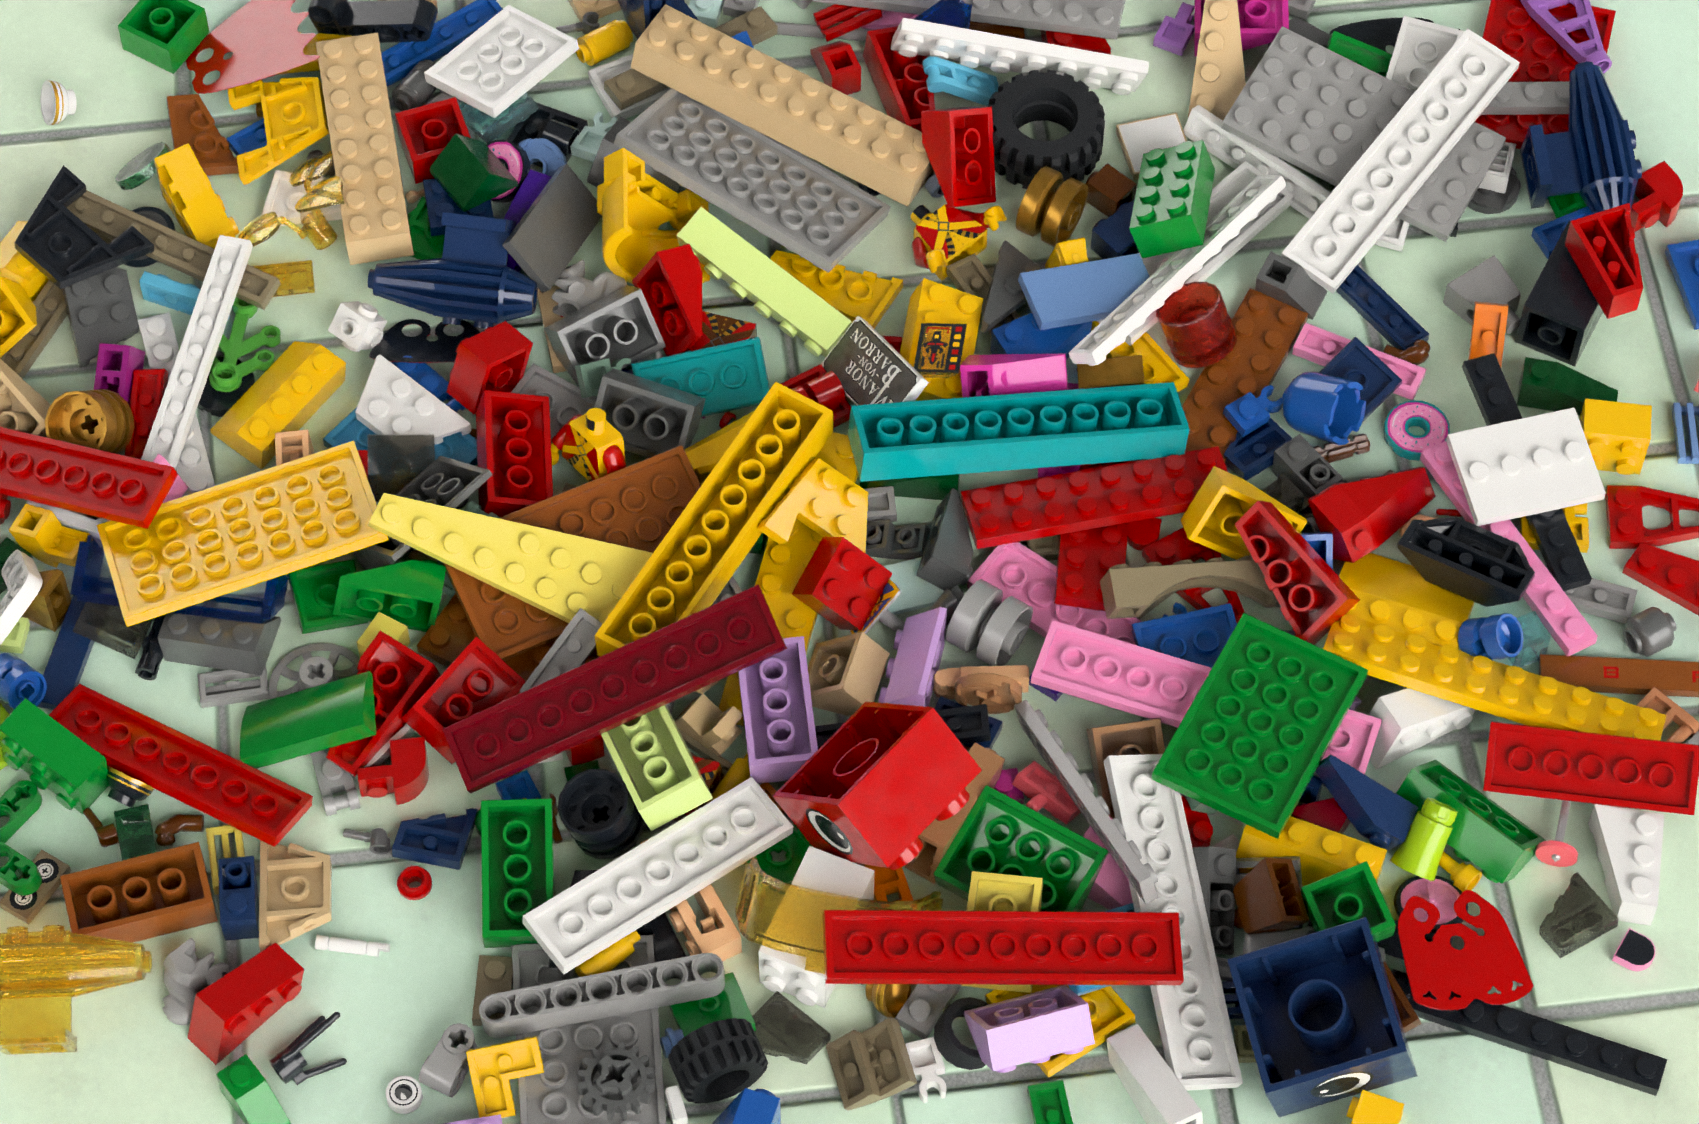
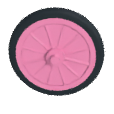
M1415 876L1406 880L1398 887L1394 896V908L1400 917L1410 897L1416 895L1434 904L1440 912V919L1431 930L1437 932L1441 925L1462 923L1464 921L1456 915L1453 908L1455 901L1462 891L1453 885L1454 882L1444 877L1436 876L1435 881H1430ZM1416 908L1414 910V917L1418 921L1425 922L1428 919V914L1424 909Z

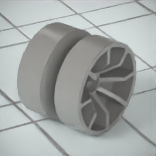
M980 579L968 589L959 602L950 620L946 640L965 652H970L977 647L976 656L978 659L990 666H1004L1021 645L1032 619L1033 608L1013 596L1006 598L1002 602V590Z

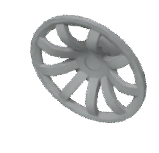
M314 643L299 647L287 654L273 670L269 680V699L357 675V666L360 658L351 650L333 643ZM313 651H331L328 659L320 656L312 657L311 655ZM340 654L354 663L352 667L345 670L333 669ZM301 655L303 656L304 662L301 664L299 672L286 667L292 660ZM280 675L290 680L298 681L287 690L277 691Z

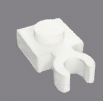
M934 1037L905 1043L916 1080H921L919 1084L920 1100L923 1103L928 1102L926 1090L931 1087L939 1090L941 1099L946 1098V1083L938 1076L945 1074V1065L941 1053L937 1049Z

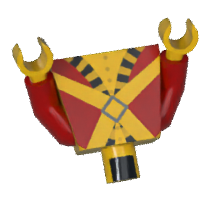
M944 204L932 213L924 205L918 206L910 217L916 224L914 240L911 245L915 264L918 267L929 269L931 273H935L943 281L948 277L947 266L974 253L978 255L987 248V228L996 231L999 228L998 222H1005L1007 220L1001 206H992L984 213L956 209L955 207H948V204Z
M591 408L584 415H575L551 439L552 466L558 463V451L562 450V457L589 482L627 467L622 434L606 420V413L600 408Z

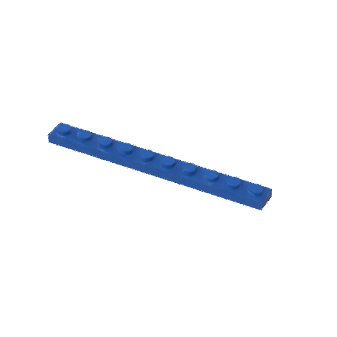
M476 0L434 23L431 36L427 41L400 42L382 52L387 87L405 78L418 62L424 60L435 61L448 54L503 10V8L496 0ZM264 118L227 138L229 148L236 156L267 145Z

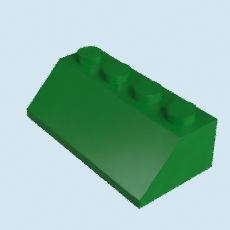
M1436 759L1412 768L1396 792L1397 795L1419 807L1417 812H1421L1427 798L1435 799L1454 808L1458 813L1451 825L1453 830L1447 840V844L1454 848L1453 852L1457 857L1466 862L1476 864L1482 869V874L1495 883L1500 882L1503 884L1514 879L1535 855L1537 845L1540 842L1546 841Z

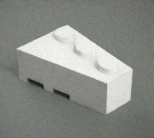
M1410 688L1381 696L1369 713L1370 716L1382 719L1370 762L1377 770L1455 729H1462L1473 720L1472 715L1476 709Z
M1594 804L1588 825L1597 846L1596 853L1604 871V882L1615 920L1651 926L1658 907L1664 814Z

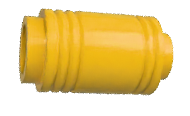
M613 20L577 39L579 49L576 51V55L582 63L593 66L627 49L630 43L633 42L632 31L624 20Z

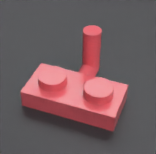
M1033 761L1016 775L1012 785L1030 798L1025 805L1030 809L1038 812L1041 808H1045L1052 816L1061 820L1066 825L1081 813L1056 776L1036 761Z

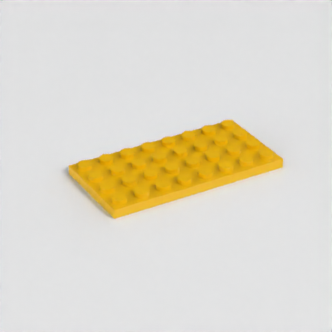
M354 440L162 503L148 529L112 520L97 525L127 627L389 540L387 535L368 526L377 504Z

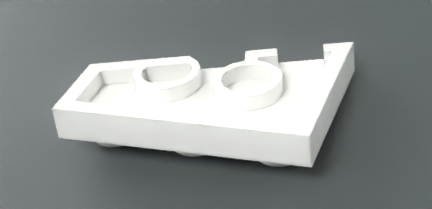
M275 170L259 221L261 229L342 220L336 179Z

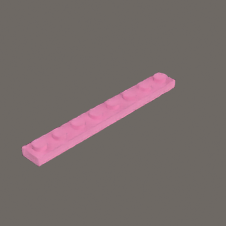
M1444 441L1422 451L1420 456L1421 462L1465 521L1475 525L1447 442ZM1511 520L1479 526L1520 545L1530 567L1535 572V577L1522 597L1565 655L1569 657L1595 644L1598 637Z

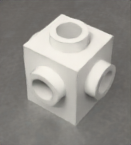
M359 301L342 302L328 331L341 339L344 347L351 351L359 352L360 350L373 349V347L380 343L387 320L378 315V310L369 304Z

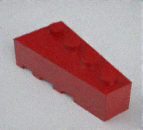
M898 26L867 31L863 58L887 115L922 132L921 111L935 110L934 93L928 91L926 83L928 75L924 73L922 65L924 59L928 57L918 54L915 57H906L900 55L899 51L891 50L892 38Z
M1257 501L1235 523L1255 563H1258L1265 576L1264 580L1268 588L1273 591L1279 602L1283 616L1293 628L1296 634L1294 636L1315 645L1330 630L1333 623L1339 621L1343 615L1347 614L1360 601L1271 502Z

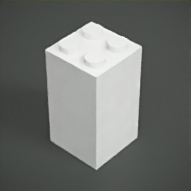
M809 846L758 951L759 983L772 992H785L795 996L797 1000L805 1005L814 1006L816 1004L825 1008L836 984H825L822 914L824 910H871L874 903L875 870Z

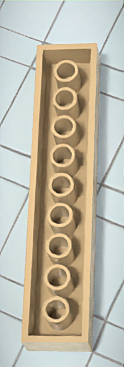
M666 4L635 43L631 63L632 69L907 207L933 172L932 165L922 143V132Z

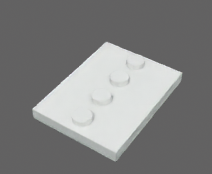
M508 5L425 71V80L434 87L496 118L579 49L577 39Z
M1575 407L1447 435L1446 442L1476 526L1603 500L1606 495Z

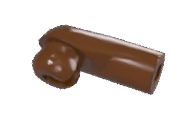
M1416 340L1414 346L1400 350L1387 344L1383 352L1419 365L1424 363L1429 357L1430 345L1425 340Z
M177 814L158 824L154 832L157 834V844L160 846H172L175 842L174 834L179 832H203L204 815Z

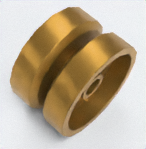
M1047 166L1041 168L1034 176L1023 196L1017 213L1016 229L1032 237L1041 232V240L1053 247L1058 242L1067 241L1081 218L1088 196V186L1074 178L1063 182V175L1060 172Z

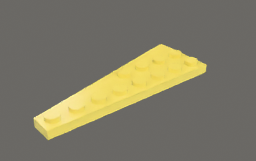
M383 493L368 523L369 527L567 623H570L581 608L603 624L653 554L648 551Z

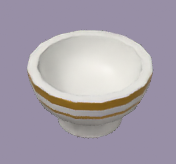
M46 80L43 83L40 103L45 123L47 125L59 124L67 115H74L76 111L74 91L66 90L61 83Z

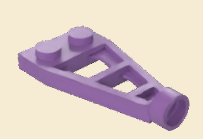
M1520 0L1529 16L1578 63L1593 62L1594 65L1601 67L1603 74L1610 69L1612 61L1603 48L1590 0ZM1572 3L1575 6L1577 17L1560 22L1548 10ZM1584 28L1590 39L1588 41L1576 44L1567 34Z

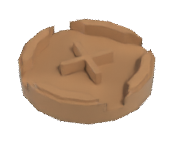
M994 673L968 674L956 681L954 698L956 702L966 707L967 704L972 706L987 704L988 714H1000L1014 710V705L1022 702L1023 691L1022 686L1017 681L1007 676Z

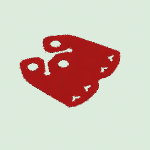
M1464 890L1455 901L1453 908L1459 918L1476 928H1482L1484 930L1483 936H1479L1476 931L1462 923L1441 925L1432 937L1433 940L1428 942L1425 939V934H1429L1440 919V912L1434 904L1417 895L1407 900L1398 920V934L1415 1002L1437 1010H1459L1466 1008L1474 999H1479L1491 1005L1511 1003L1523 998L1532 990L1534 985L1504 918L1493 905L1476 892ZM1474 902L1479 906L1480 914L1478 916H1472L1467 912L1466 905L1468 903ZM1416 908H1422L1427 912L1428 919L1425 922H1420L1414 917V910ZM1452 936L1461 937L1464 941V948L1460 950L1453 948L1450 944V938ZM1513 981L1523 984V986H1517L1515 990H1512ZM1494 986L1501 994L1496 992L1488 994V991ZM1430 991L1437 999H1432L1429 996L1423 997V995ZM1451 991L1458 995H1461L1460 998L1453 997V999L1451 1000L1448 999L1451 995Z

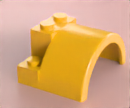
M621 148L604 157V183L597 186V213L602 215V254L606 266L613 274L633 284L632 280L656 252L679 246L677 234L700 207L709 212V202L689 189L677 193L645 173V161L625 148ZM668 221L673 228L677 229L658 230L660 225ZM700 262V268L703 272V284L710 281V275L704 270L705 265Z

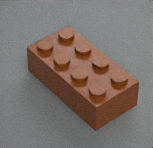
M199 842L60 876L72 937L79 956L218 921Z

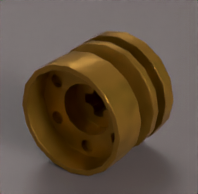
M108 389L66 392L57 397L48 408L45 419L47 438L118 454L131 441L134 430L133 413L125 399L118 393Z

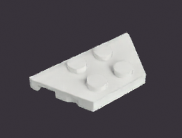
M379 354L376 357L355 413L357 420L401 454L407 455L419 451L424 446L442 443L443 437L461 432L463 436L472 431L471 423L382 355Z

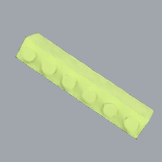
M700 207L677 234L679 246L690 244L694 255L705 265L704 270L715 280L722 278L730 284L728 288L740 299L747 297L755 304L753 307L759 314L767 319L771 316L780 323L778 325L784 333L792 338L795 335L805 342L804 347L816 357H819L821 354L826 358L852 324L850 319L704 208Z

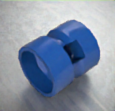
M1508 613L1467 619L1460 626L1458 633V643L1461 651L1474 657L1479 655L1485 656L1491 660L1517 656L1522 649L1524 641L1521 624L1515 616Z
M0 654V699L13 709L25 698L35 706H38L45 697L47 690L44 676L15 654Z

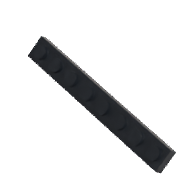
M1495 353L1463 362V372L1487 426L1522 419ZM1562 508L1526 516L1547 568L1563 591L1590 584L1592 577Z
M1395 969L1391 970L1419 1018L1654 1096L1657 1095L1667 1063L1665 1058L1504 1005L1487 1004L1479 999H1474L1466 1008L1459 1010L1428 1008L1413 1000L1407 973ZM1430 991L1423 995V997L1429 996L1432 999H1437ZM1451 991V995L1448 999L1451 1000L1453 999V997L1460 998L1461 995H1458Z

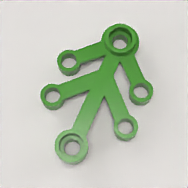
M235 297L232 310L236 315L229 340L223 334L218 349L224 355V360L220 362L215 357L210 369V385L220 392H232L238 389L242 384V377L257 369L265 372L275 362L273 352L267 349L259 350L256 352L255 357L237 365L238 358L263 345L266 347H276L281 342L280 329L273 325L265 326L260 333L243 341L248 320L254 316L258 307Z

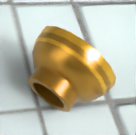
M911 984L866 985V998L873 1002L875 1008L882 1015L888 1018H895L911 993Z

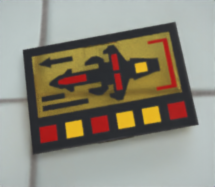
M921 323L914 368L924 378H949L959 373L967 324Z

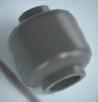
M1650 607L1627 619L1626 629L1623 630V637L1633 653H1639L1648 657L1673 644L1676 623L1668 612L1664 613L1659 608Z

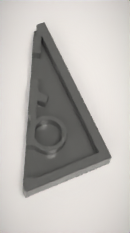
M1006 240L1002 243L998 252V261L994 268L993 279L986 298V307L980 321L982 325L980 330L984 333L1027 302L1018 282L1020 273L1042 270L1039 265L1035 264Z

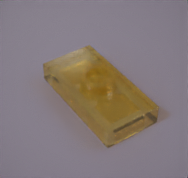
M312 260L253 266L279 279L281 285L273 297L315 293Z

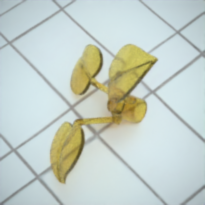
M332 151L305 161L290 175V184L293 187L304 184L307 193L296 203V211L299 213L312 211L302 219V228L283 216L278 217L276 212H269L249 222L237 238L250 240L254 247L272 237L280 225L284 224L297 232L301 239L308 237L317 250H323L333 244L338 235L322 214L320 208L344 204L343 181L339 176H333L322 180L311 188V182L323 177L333 164Z

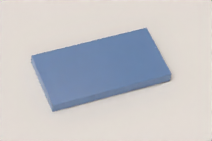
M1138 253L1020 273L1018 282L1039 329L1045 330L1105 319L1150 276Z

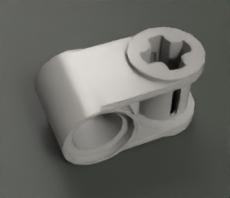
M459 1023L449 1026L444 1031L432 1054L428 1056L421 1068L418 1078L420 1083L449 1097H453L458 1092L469 1071L466 1050L478 1048L475 1043L474 1033L470 1027Z

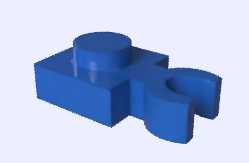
M1272 385L1264 387L1258 398H1255L1249 392L1225 406L1223 415L1242 437L1269 422V413H1276L1282 409L1283 397L1277 401H1271L1267 398L1273 393L1274 387Z

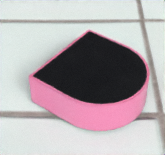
M1629 928L1612 961L1632 971H1643L1653 962L1655 946L1649 938Z

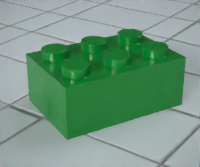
M26 698L0 725V746L2 747V758L15 770L21 768L30 775V780L42 790L48 788L55 793L58 802L66 809L72 810L75 808L83 814V811L89 808L109 786L107 782L108 768L106 758Z

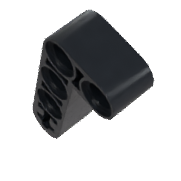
M311 0L307 12H309L308 16L318 33L350 36L378 33L379 42L382 43L427 41L431 36L438 10L433 3L426 0Z

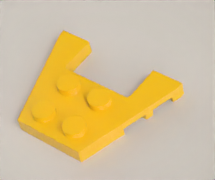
M318 77L280 78V82H263L259 80L227 89L229 104L233 110L259 102L262 103L267 145L237 155L239 178L244 185L251 183L329 134L323 88Z
M818 458L806 466L789 487L790 491L781 501L774 505L775 509L766 519L760 522L757 528L778 544L788 542L797 519L822 537H844L866 553L868 492Z

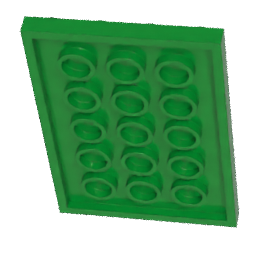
M1243 613L1152 772V780L1278 839L1367 678L1368 669Z

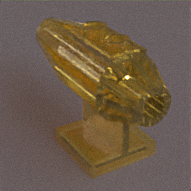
M62 925L43 926V931L28 932V927H8L7 933H0V1051L5 1055L77 1052V1037L72 1034V998L144 980L146 973H151L152 971L151 951H145L143 944L71 933L69 930H64Z

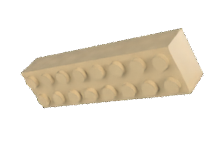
M378 33L316 42L317 55L320 56L318 62L350 265L412 256L414 252Z

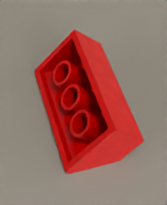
M484 390L476 410L477 466L490 470L492 476L478 489V500L481 510L488 514L493 512L503 517L553 497L549 397Z

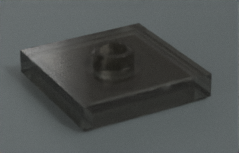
M435 434L367 435L368 481L376 502L380 501L383 493L396 495L435 461Z

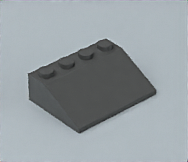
M439 456L399 491L396 496L460 509L467 504L469 497L492 476V473L485 468ZM388 536V541L352 553L363 569L368 570L396 564L402 556L413 551L414 548Z

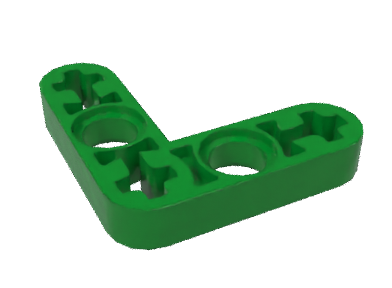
M29 780L16 782L0 797V817H9L7 824L0 827V857H9L8 862L0 867V884L21 896L33 894L42 884V876L37 866L31 860L5 844L42 805L41 793L37 786ZM16 870H18L19 874H21L22 876L29 878L18 879V877L15 874Z

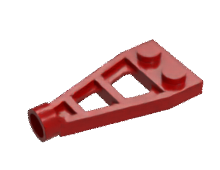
M1607 485L1605 498L1609 549H1637L1640 543L1656 547L1699 538V526L1683 527L1680 525L1679 510L1699 512V499L1643 486ZM1650 505L1667 510L1670 513L1671 523L1664 528L1646 529L1643 526L1642 508Z
M1184 528L1142 548V557L1147 563L1160 562L1162 565H1173L1181 560H1192L1195 562L1203 559L1206 562L1209 559L1222 558L1221 553L1189 540ZM1196 587L1175 592L1196 610L1212 607L1201 595L1214 588ZM1222 589L1228 600L1225 604L1231 603L1236 622L1238 623L1245 612L1237 592Z

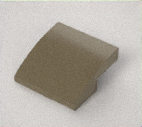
M889 1017L862 1033L852 1030L826 1045L843 1106L848 1111L883 1100L917 1084L897 1019Z

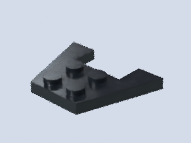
M64 165L15 241V249L58 288L62 289L154 252V244L133 226H130L111 243L107 244L74 215L67 207L86 192V185Z

